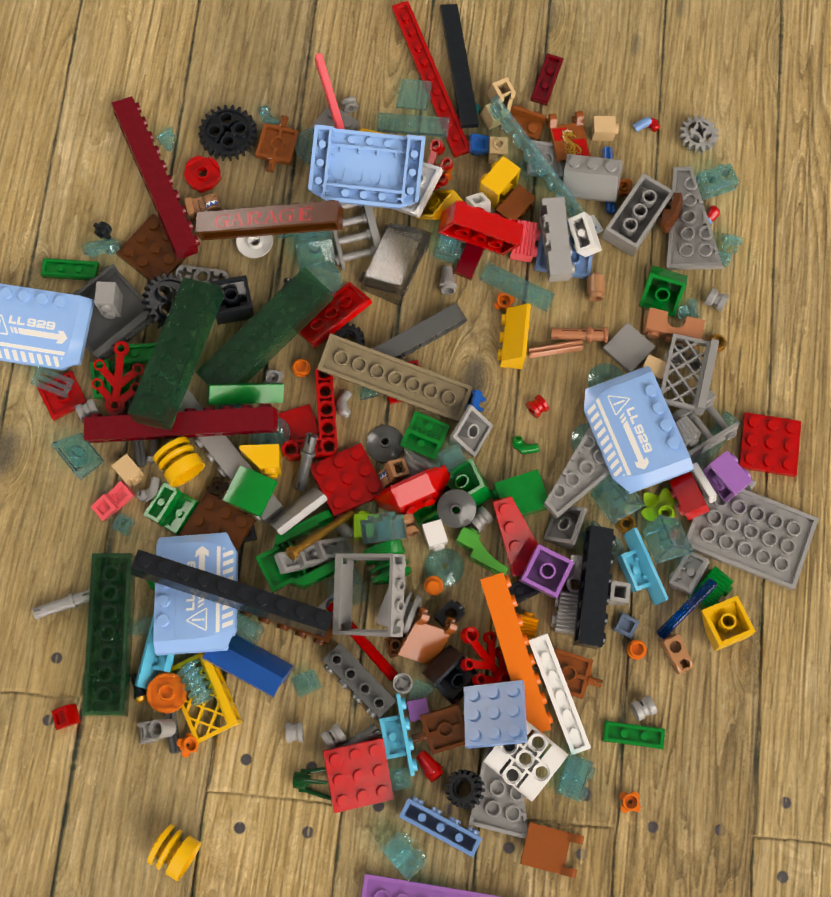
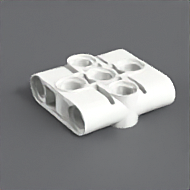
M526 720L527 735L532 729L534 730V733L527 740L528 743L515 744L513 750H507L504 745L495 746L483 762L500 775L507 784L512 785L532 802L569 754ZM540 736L544 740V745L536 747L533 744L534 737ZM550 743V744H551V747L548 749V751H547V752L544 754V756L541 758L540 755L542 754V752L545 750V748H546V747L548 746V744ZM528 753L531 756V762L528 764L523 763L520 755ZM509 759H511L512 761H511L510 764L506 767V769L503 771V773L500 772V770H501L502 767L506 764V762H507ZM539 766H544L547 769L548 774L545 777H540L537 774L536 769ZM508 770H516L518 778L516 780L510 779L508 777ZM528 773L529 775L523 781L520 787L517 786V784L521 781L524 775Z

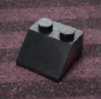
M246 275L209 282L218 325L255 318Z
M449 645L422 674L453 705L458 703L464 696V687L474 686L472 677L478 673L475 669L464 671L461 668V661L465 659L464 655Z

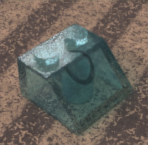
M331 231L293 233L300 271L336 265Z

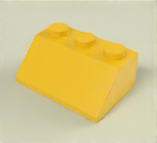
M529 303L509 307L506 310V314H502L501 325L504 326V332H500L499 337L502 349H498L497 355L500 367L523 369L531 304Z

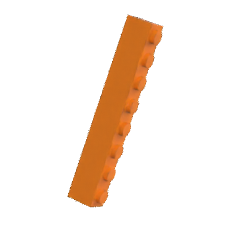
M500 572L480 578L511 681L523 680L525 682L526 720L540 732L551 730L552 716L550 711L546 712L544 704L547 703L544 691H539L538 685L541 684L538 672L534 673L532 668L535 661L533 654L528 653L526 648L529 645L527 635L521 632L520 626H523L521 615H516L514 609L518 605L515 595H510L508 587H512L509 576H504V573ZM533 729L528 734V736H531L534 733Z

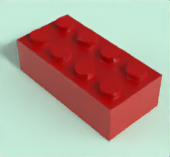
M456 201L442 212L438 233L504 256L520 246L524 225L518 223L515 219L501 217L498 213L484 211L481 207L470 206L465 201Z

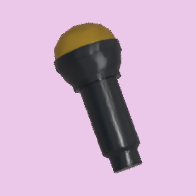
M133 673L131 674V682L135 691L134 700L136 703L141 704L147 700V695L144 689L135 686L137 674Z

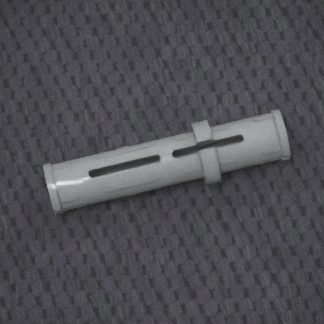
M88 589L77 594L70 593L68 597L33 607V616L38 620L39 618L69 608L75 609L78 605L94 601L92 590Z

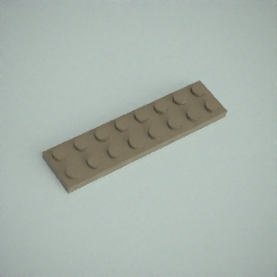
M331 333L317 368L318 371L458 423L464 414L473 388L470 385Z

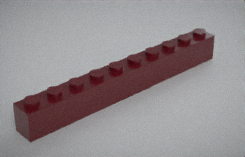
M132 96L112 102L114 115L177 260L197 254L198 245H200L199 239L191 231L193 226L190 219L187 220L185 217L187 213L184 205L179 204L178 200H180L178 191L172 188V185H174L171 175H167L165 172L167 167L164 160L159 158L161 154L158 146L153 145L154 138L152 132L146 129L148 124L145 117L140 115L142 111L139 103H135Z
M260 404V407L241 405V408L222 406V409L215 410L214 407H204L201 411H196L195 408H186L184 412L167 409L165 413L150 410L147 411V414H140V412H128V415L109 413V416L91 414V417H84V441L89 443L278 433V409L272 406V404Z

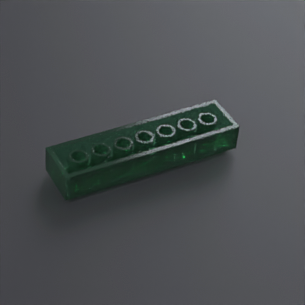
M304 267L204 363L196 373L207 384L249 382L334 299L331 291Z
M183 277L128 410V414L136 423L171 431L224 298L219 285Z
M92 553L82 716L128 717L135 576L131 575V566L135 556L132 553Z

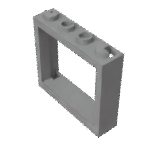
M335 553L332 634L403 637L405 554ZM354 560L390 561L388 630L351 629Z

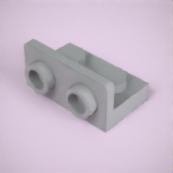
M687 550L685 555H681L676 571H673L669 576L671 589H679L692 595L710 563L709 559Z

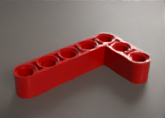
M317 368L315 370L319 438L316 441L314 450L316 455L312 460L325 459L338 453L333 376L329 375L326 378H321L319 375L323 372L318 371ZM323 390L330 391V394L328 396H322L321 392ZM329 408L332 411L326 415L322 413V410ZM326 426L333 428L330 433L323 431ZM305 439L288 440L283 443L281 449L287 461H300V450L304 446ZM326 445L334 446L332 451L324 450ZM290 447L296 449L293 454H287L286 450Z

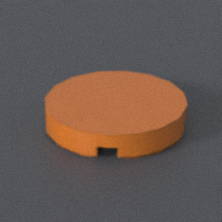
M166 672L157 675L149 683L146 695L149 704L154 710L159 713L169 714L182 708L187 700L188 691L181 677L175 673Z

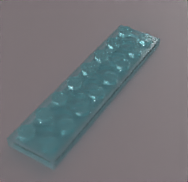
M497 95L494 96L490 103L492 117L495 120L499 119L502 123V130L506 134L509 133L513 138L512 143L517 149L521 148L524 152V159L528 163L532 162L536 175L539 178L543 177L546 181V188L550 192L553 191L557 197H565L568 217L571 218L585 212Z

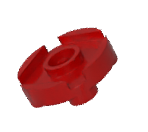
M196 156L190 159L185 166L184 177L187 184L199 193L213 189L221 181L219 164L212 157ZM201 170L202 172L207 171L206 175L203 177L199 176V171Z

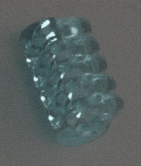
M199 659L182 666L181 670L177 673L179 677H183L181 683L187 684L184 687L185 691H191L188 694V698H195L191 702L192 706L202 705L216 697V695L210 696V693L214 690L213 688H206L210 681L203 682L207 674L199 673L203 666L196 667V664L200 661Z

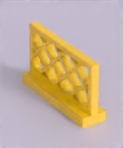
M200 652L172 666L170 673L177 669L184 670V682H186L189 672L198 675L195 686L186 684L193 691L190 699L186 700L188 705L186 706L184 703L181 708L193 737L197 739L198 744L233 726L243 723L220 668L203 660L202 657L205 652ZM197 659L202 664L199 673L190 670L193 661ZM202 677L208 679L210 683L207 691L198 688ZM196 691L206 694L202 705L193 702ZM209 696L215 697L218 702L215 710L206 707ZM191 705L201 708L197 719L190 716L189 710ZM204 709L214 713L210 724L201 721ZM217 714L224 716L227 725L221 728L214 726ZM199 723L209 726L206 735L199 737L197 732Z

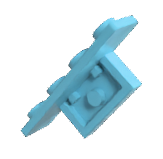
M633 528L624 533L623 536L630 551L617 556V560L627 582L631 583L630 589L632 593L647 588L655 606L668 600L666 590L662 585L638 529Z
M154 614L135 682L136 687L147 689L149 683L157 676L158 671L170 673L175 655L155 654L153 643Z
M398 693L395 697L399 715L380 718L381 733L387 760L406 756L409 774L414 776V771H418L416 758L412 759L411 750H414L412 738H408L407 730H410L408 717L404 718L403 710L406 709L405 698H401L400 693Z

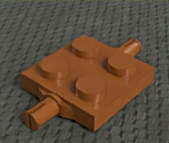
M284 115L281 116L280 124L264 123L255 153L256 158L268 161L266 171L270 173L274 172L275 164L281 163L291 166L300 135L299 130L290 129L286 126L289 119L286 115L285 117Z
M557 648L554 649L571 696L583 699L589 684L601 688L603 680L591 677V668L594 660Z

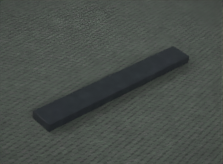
M458 4L440 5V14L460 128H476L479 126Z

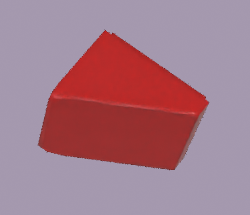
M76 704L64 705L51 711L56 731L80 723Z

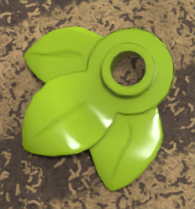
M664 488L659 496L649 492L644 493L643 502L646 508L640 512L641 515L648 521L658 520L664 524L670 523L675 517V511L672 508L675 500L670 491ZM662 512H667L668 517H663Z

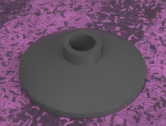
M379 426L373 429L367 437V451L378 462L387 463L388 461L396 460L404 450V447L400 446L403 436L392 426ZM386 439L389 441V443L387 445H383L382 440Z
M452 489L440 497L437 504V513L441 521L447 526L461 528L468 525L474 519L476 503L468 492L461 489ZM453 507H459L460 512L454 513Z

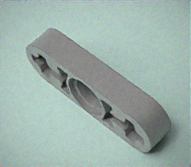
M181 265L175 272L176 276L179 274L180 280H183L184 278H182L181 274L187 271L188 275H185V278H187L186 284L193 283L195 286L209 288L211 280L216 281L221 276L224 279L229 278L227 272L223 270ZM206 273L208 278L205 281H199L198 275Z

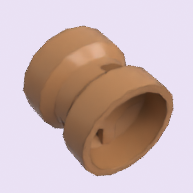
M405 514L395 519L396 525L400 527L399 533L402 539L419 533L418 526L414 524L415 518L413 514Z

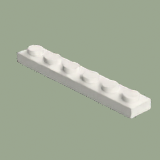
M548 633L529 639L571 754L574 755L590 749V743Z

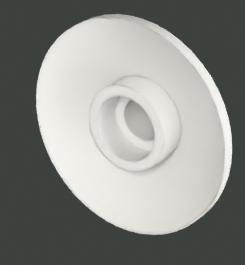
M273 236L236 238V245L242 255L248 258H259L270 251L273 245Z

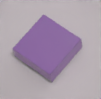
M426 698L407 701L410 722L421 720L420 714L429 712Z

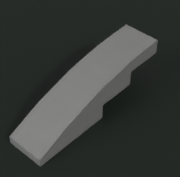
M337 537L315 542L300 552L299 557L295 560H291L286 552L277 553L274 558L280 574H285L335 560V553H354L348 537Z

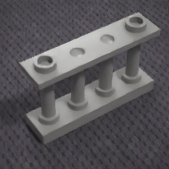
M340 203L343 209L359 206L363 207L364 213H361L362 215L343 219V227L363 222L364 224L367 223L368 229L365 232L339 238L337 231L331 230L337 254H334L336 264L340 265L343 271L345 270L344 261L370 255L376 256L377 262L385 261L384 250L372 206ZM364 239L372 240L373 245L370 248L342 254L340 247L342 244Z
M712 390L708 393L704 411H707L722 429L720 433L713 436L695 414V411L681 408L672 414L675 422L687 415L706 438V441L700 445L689 446L691 450L688 453L691 460L725 439H732L737 434L739 424L736 422L728 426L713 407L716 395Z

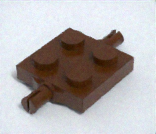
M459 703L420 714L423 732L411 735L413 743L425 740L430 747L432 755L465 745V721Z

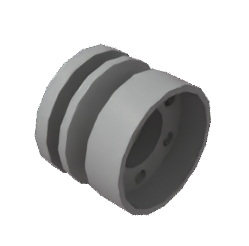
M389 588L376 619L377 624L387 628ZM411 591L404 599L403 623L405 628L403 634L406 635L415 621L422 595L417 594L415 601L412 602L413 592Z

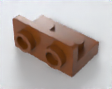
M512 105L504 132L528 140L539 141L546 116L537 111L527 110L523 106Z

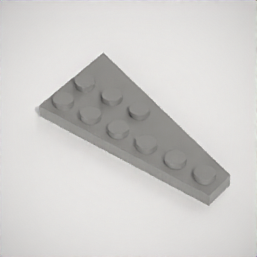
M692 166L674 167L672 190L674 193L682 194L683 206L677 221L669 231L667 270L724 269Z
M590 427L543 504L555 519L559 518L610 475Z
M515 744L504 745L507 750L515 748ZM495 746L485 747L483 761ZM509 759L506 762V764L502 767L500 772L503 773V771L512 761L511 759ZM482 761L479 776L482 778L480 781H484L485 784L482 786V788H485V792L481 793L484 798L479 799L481 803L479 805L475 804V808H472L468 825L525 839L527 833L525 796L512 785L507 784L500 775ZM510 769L508 770V777L516 780L518 772ZM523 778L517 784V786L520 787V785L523 783Z

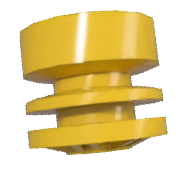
M179 437L160 448L152 458L155 464L158 465L159 470L165 471L164 477L171 487H178L187 483L205 467V463L199 454L193 453L194 447L190 445L187 437Z
M170 824L154 842L147 863L153 865L158 860L155 867L158 870L167 863L168 866L165 874L175 881H179L195 858L201 842L190 835L183 842L180 841L183 831L179 829L173 836L176 826Z

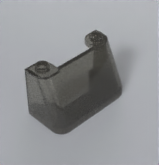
M390 222L389 225L385 224L381 233L384 236L367 272L363 271L359 282L362 283L361 290L401 307L422 257L427 252L433 233L424 229Z

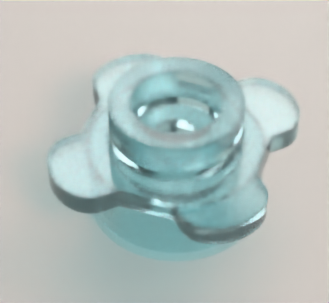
M119 513L111 527L114 531L118 530L125 536L129 534V529L135 524V520L128 518L124 513Z

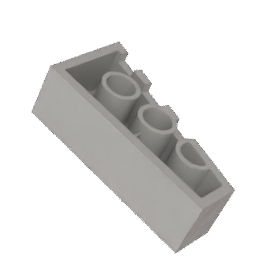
M565 197L543 198L538 215L548 282L571 280L572 273H575L574 262H571L572 246L569 244L570 232L567 225Z

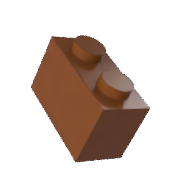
M519 184L515 189H510L506 195L507 198L504 201H500L496 205L495 210L496 213L506 219L521 220L534 206L536 197Z

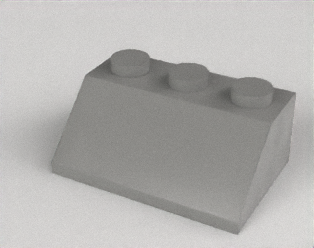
M567 154L562 197L616 203L623 172L622 160Z

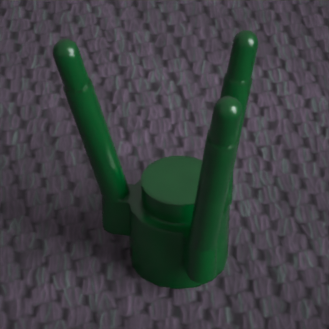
M325 767L301 769L300 772H294L293 788L299 789V792H305L331 801L329 795L306 788H310L311 784H328V781L311 779V775H308L325 772Z

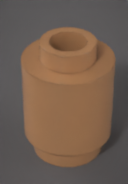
M594 272L586 278L587 296L590 301H601L604 299L605 277L601 273Z

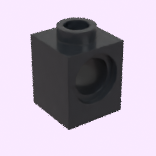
M451 599L434 615V619L444 628L447 619L445 612L453 610L456 612L455 624H457L465 616L463 612L465 608L458 601L454 602Z

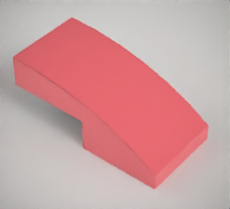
M120 481L108 494H103L91 508L102 521H105L125 506L136 494L124 481Z

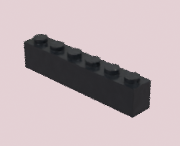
M595 525L585 528L573 640L574 646L598 649L603 647L606 641L604 626L608 621L606 606L610 601L608 586L612 581L610 566H612L614 561L612 547L616 541L614 529Z

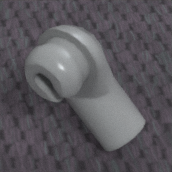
M347 390L342 392L335 404L337 413L343 418H348L351 414L347 402L352 394Z
M151 477L149 488L137 492V498L141 502H148L157 495L160 478Z
M346 523L336 528V531L342 537L351 538L354 536V529Z

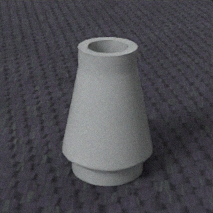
M444 266L441 269L439 289L442 294L451 295L456 292L457 284L452 267Z

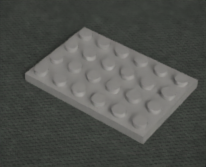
M743 489L727 503H724L718 494L716 501L709 503L702 492L701 494L710 511L692 519L682 547L792 591L795 590L819 518L746 489Z

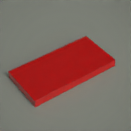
M348 282L292 327L295 332L315 349L329 338L330 333L334 334L371 305L372 301L351 282Z

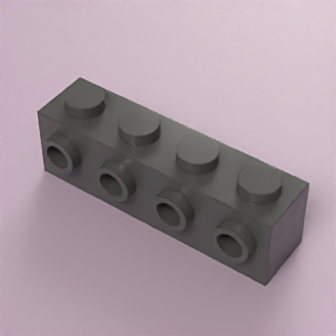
M341 643L323 659L325 663L323 667L330 675L335 673L340 678L337 682L345 690L349 687L353 692L351 696L359 704L363 702L368 707L366 712L373 719L376 716L380 719L397 702Z

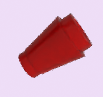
M426 750L416 757L426 780L429 779L432 783L444 774L443 767Z

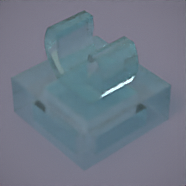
M722 233L723 251L726 252L727 247L732 245V252L736 253L738 251L737 245H742L743 237Z
M696 298L688 299L685 306L679 307L680 310L677 311L679 318H685L686 316L698 318L699 311Z
M408 766L389 771L393 791L412 787Z

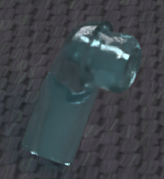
M264 105L259 109V115L263 123L280 124L279 119L272 117L269 106Z

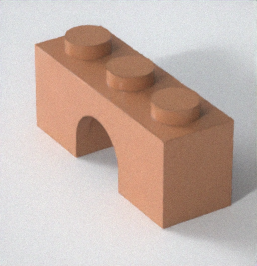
M650 307L646 314L642 334L647 335L651 339L660 338L671 343L673 333L697 339L702 338L705 320L686 316L682 327L675 328L667 321L668 311ZM678 340L675 341V343H676V342H677V343H681V344H683L684 346H686L683 341H678Z

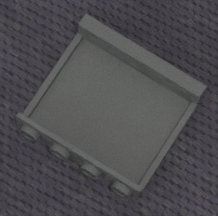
M114 264L105 267L97 277L91 278L82 289L76 290L73 295L94 300L96 283L101 281L116 282L123 294L121 317H115L114 319L105 318L94 303L85 347L96 359L101 360L108 359L115 353L113 347L116 342L124 341L128 343L149 326L153 320L152 317H146L149 311H143V308L147 306L141 303L144 298L122 276Z

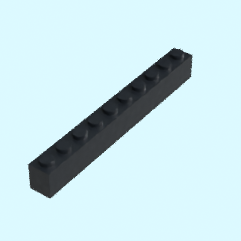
M139 549L131 566V575L321 637H325L333 612Z

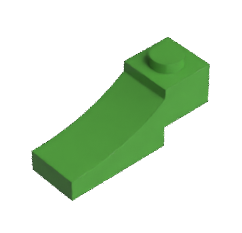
M463 527L455 544L472 552L469 558L470 561L495 574L503 572L505 576L508 567L498 562L488 553L480 542L481 536L478 535L479 532L471 527Z

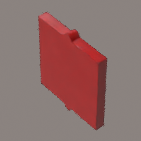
M310 404L278 413L282 425L281 430L284 431L286 441L303 439L306 437V433L319 434L315 422L316 417L313 416Z

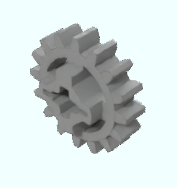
M694 115L693 120L688 117L687 121L682 123L679 134H681L679 140H684L682 146L687 145V151L692 148L695 154L697 150H700V153L703 154L705 149L709 152L711 147L715 146L719 137L717 135L719 129L714 128L715 122L710 123L711 118L705 120L704 115L701 118Z

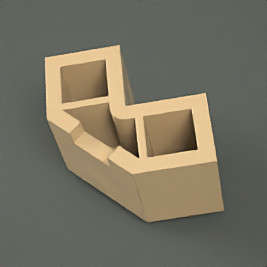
M508 77L492 83L487 92L492 103L485 105L480 116L488 130L504 124L510 113L516 92Z

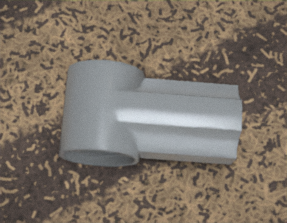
M571 555L570 560L574 561V564L564 584L565 592L578 594L579 589H571L569 583L571 581L577 582L578 585L580 583L582 556Z

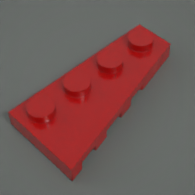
M508 496L492 501L511 575L515 577L523 574L538 543L513 498Z

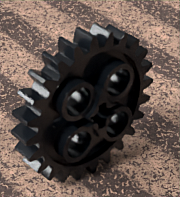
M224 105L222 110L217 106L218 111L216 112L211 109L212 115L205 114L207 120L201 119L202 125L199 126L200 132L198 135L201 138L200 143L203 145L204 150H208L210 156L214 154L215 159L221 156L222 161L226 157L232 161V156H235L238 160L239 154L245 157V150L251 152L250 146H255L254 140H257L256 133L258 132L252 115L248 116L247 110L242 112L241 107L235 110L234 105L230 109L227 108V105Z
M165 273L160 277L157 275L154 280H150L149 285L144 288L145 292L142 294L144 299L141 303L147 305L143 308V311H149L146 317H152L151 323L157 322L158 329L164 326L165 332L170 328L172 333H175L177 330L181 333L184 329L187 331L196 324V321L200 318L199 314L202 312L199 308L202 303L197 301L201 296L195 295L198 289L191 288L193 283L186 284L187 278L180 280L179 274L175 278L172 273L168 276Z

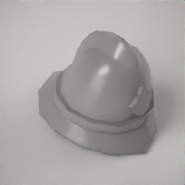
M404 448V459L410 474L403 480L422 471L438 467L430 460ZM400 465V471L403 473V468Z

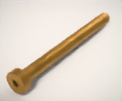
M347 511L295 547L289 546L286 548L287 556L291 560L297 559L300 552L354 517L355 511Z

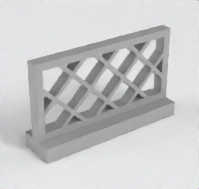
M673 333L661 392L664 395L665 392L671 389L676 397L672 400L665 399L667 405L695 411L696 415H703L719 340L712 339L710 342ZM675 341H683L687 347L679 351ZM696 345L705 346V351L698 355L693 347ZM690 350L694 357L686 361L682 353ZM679 356L683 364L675 367L671 359ZM697 360L701 368L694 372L689 364ZM686 366L691 374L683 378L678 370ZM675 373L679 381L671 384L667 377ZM694 377L698 383L693 388H690L686 383V380ZM682 383L687 391L679 395L674 387ZM690 394L694 399L693 405L685 403L682 397Z

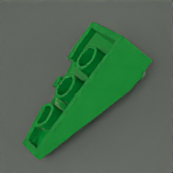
M472 458L451 471L452 474L443 492L444 494L452 489L464 490L473 497L476 507L494 497L488 483ZM438 501L413 513L419 526L440 519L437 513ZM453 507L454 513L460 512L459 507Z

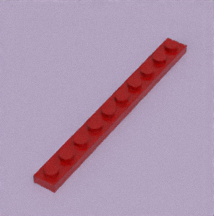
M409 1L392 5V12L453 158L468 154L469 143L463 129L460 128L458 117Z

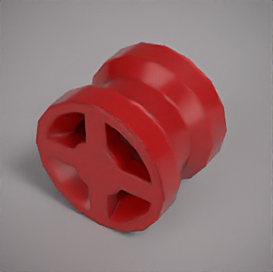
M540 395L535 396L533 401L526 403L528 411L536 419L540 417L542 412L549 410L547 402Z

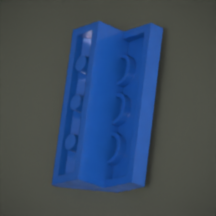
M237 634L232 636L227 651L205 652L202 657L203 660L273 698L294 667L292 664Z

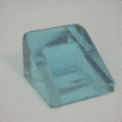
M314 669L292 679L299 698L322 687Z

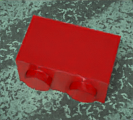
M691 472L670 481L672 488L669 491L673 499H678L680 503L677 505L681 516L686 515L689 521L710 511Z

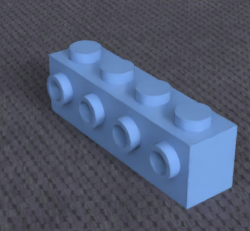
M415 796L412 800L407 799L399 815L401 819L467 855L474 856L482 840L478 836L479 831L470 826L467 829L461 827V821L451 816L449 819L441 816L442 811L433 806L431 809L424 807V801Z

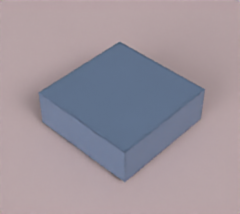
M622 612L613 631L631 639L640 621Z

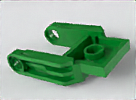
M330 510L323 511L293 526L283 535L277 534L273 548L255 557L273 593L288 585L305 590L335 574V560L309 573H306V569L280 574L274 558L277 553L286 552V548L294 546L291 542L332 522L334 518Z

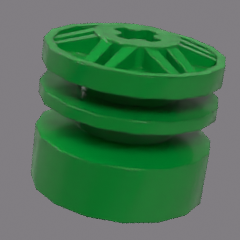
M397 539L372 546L363 551V553L405 554L402 540ZM365 561L367 566L376 565L375 568L369 571L370 576H375L371 579L373 585L389 584L390 561ZM405 567L406 577L412 573L411 567Z

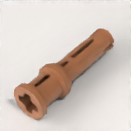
M589 326L587 329L551 328V340H586L588 343L592 341L607 343L608 327L592 328V326Z

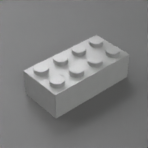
M643 173L606 227L602 239L633 257L658 221L659 216L662 215L663 209H666L674 191Z

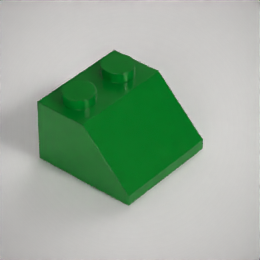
M652 265L639 306L647 309L651 307L668 311V315L674 317L687 285V276Z

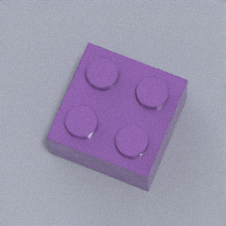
M728 451L716 458L703 470L709 483L724 503L731 500L753 481L750 473L738 464L736 456Z
M538 544L519 581L554 599L558 598L574 561Z

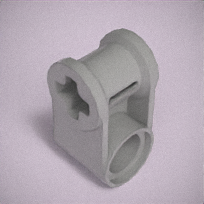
M157 719L137 723L141 737L139 744L153 743L160 739L171 737L176 732V724L172 719Z

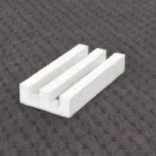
M694 463V469L690 471L708 502L716 501V492L698 463Z

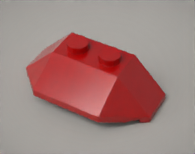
M445 465L431 468L389 486L380 494L374 496L381 509L400 515L413 514L425 506L433 505L440 499L450 479V474Z

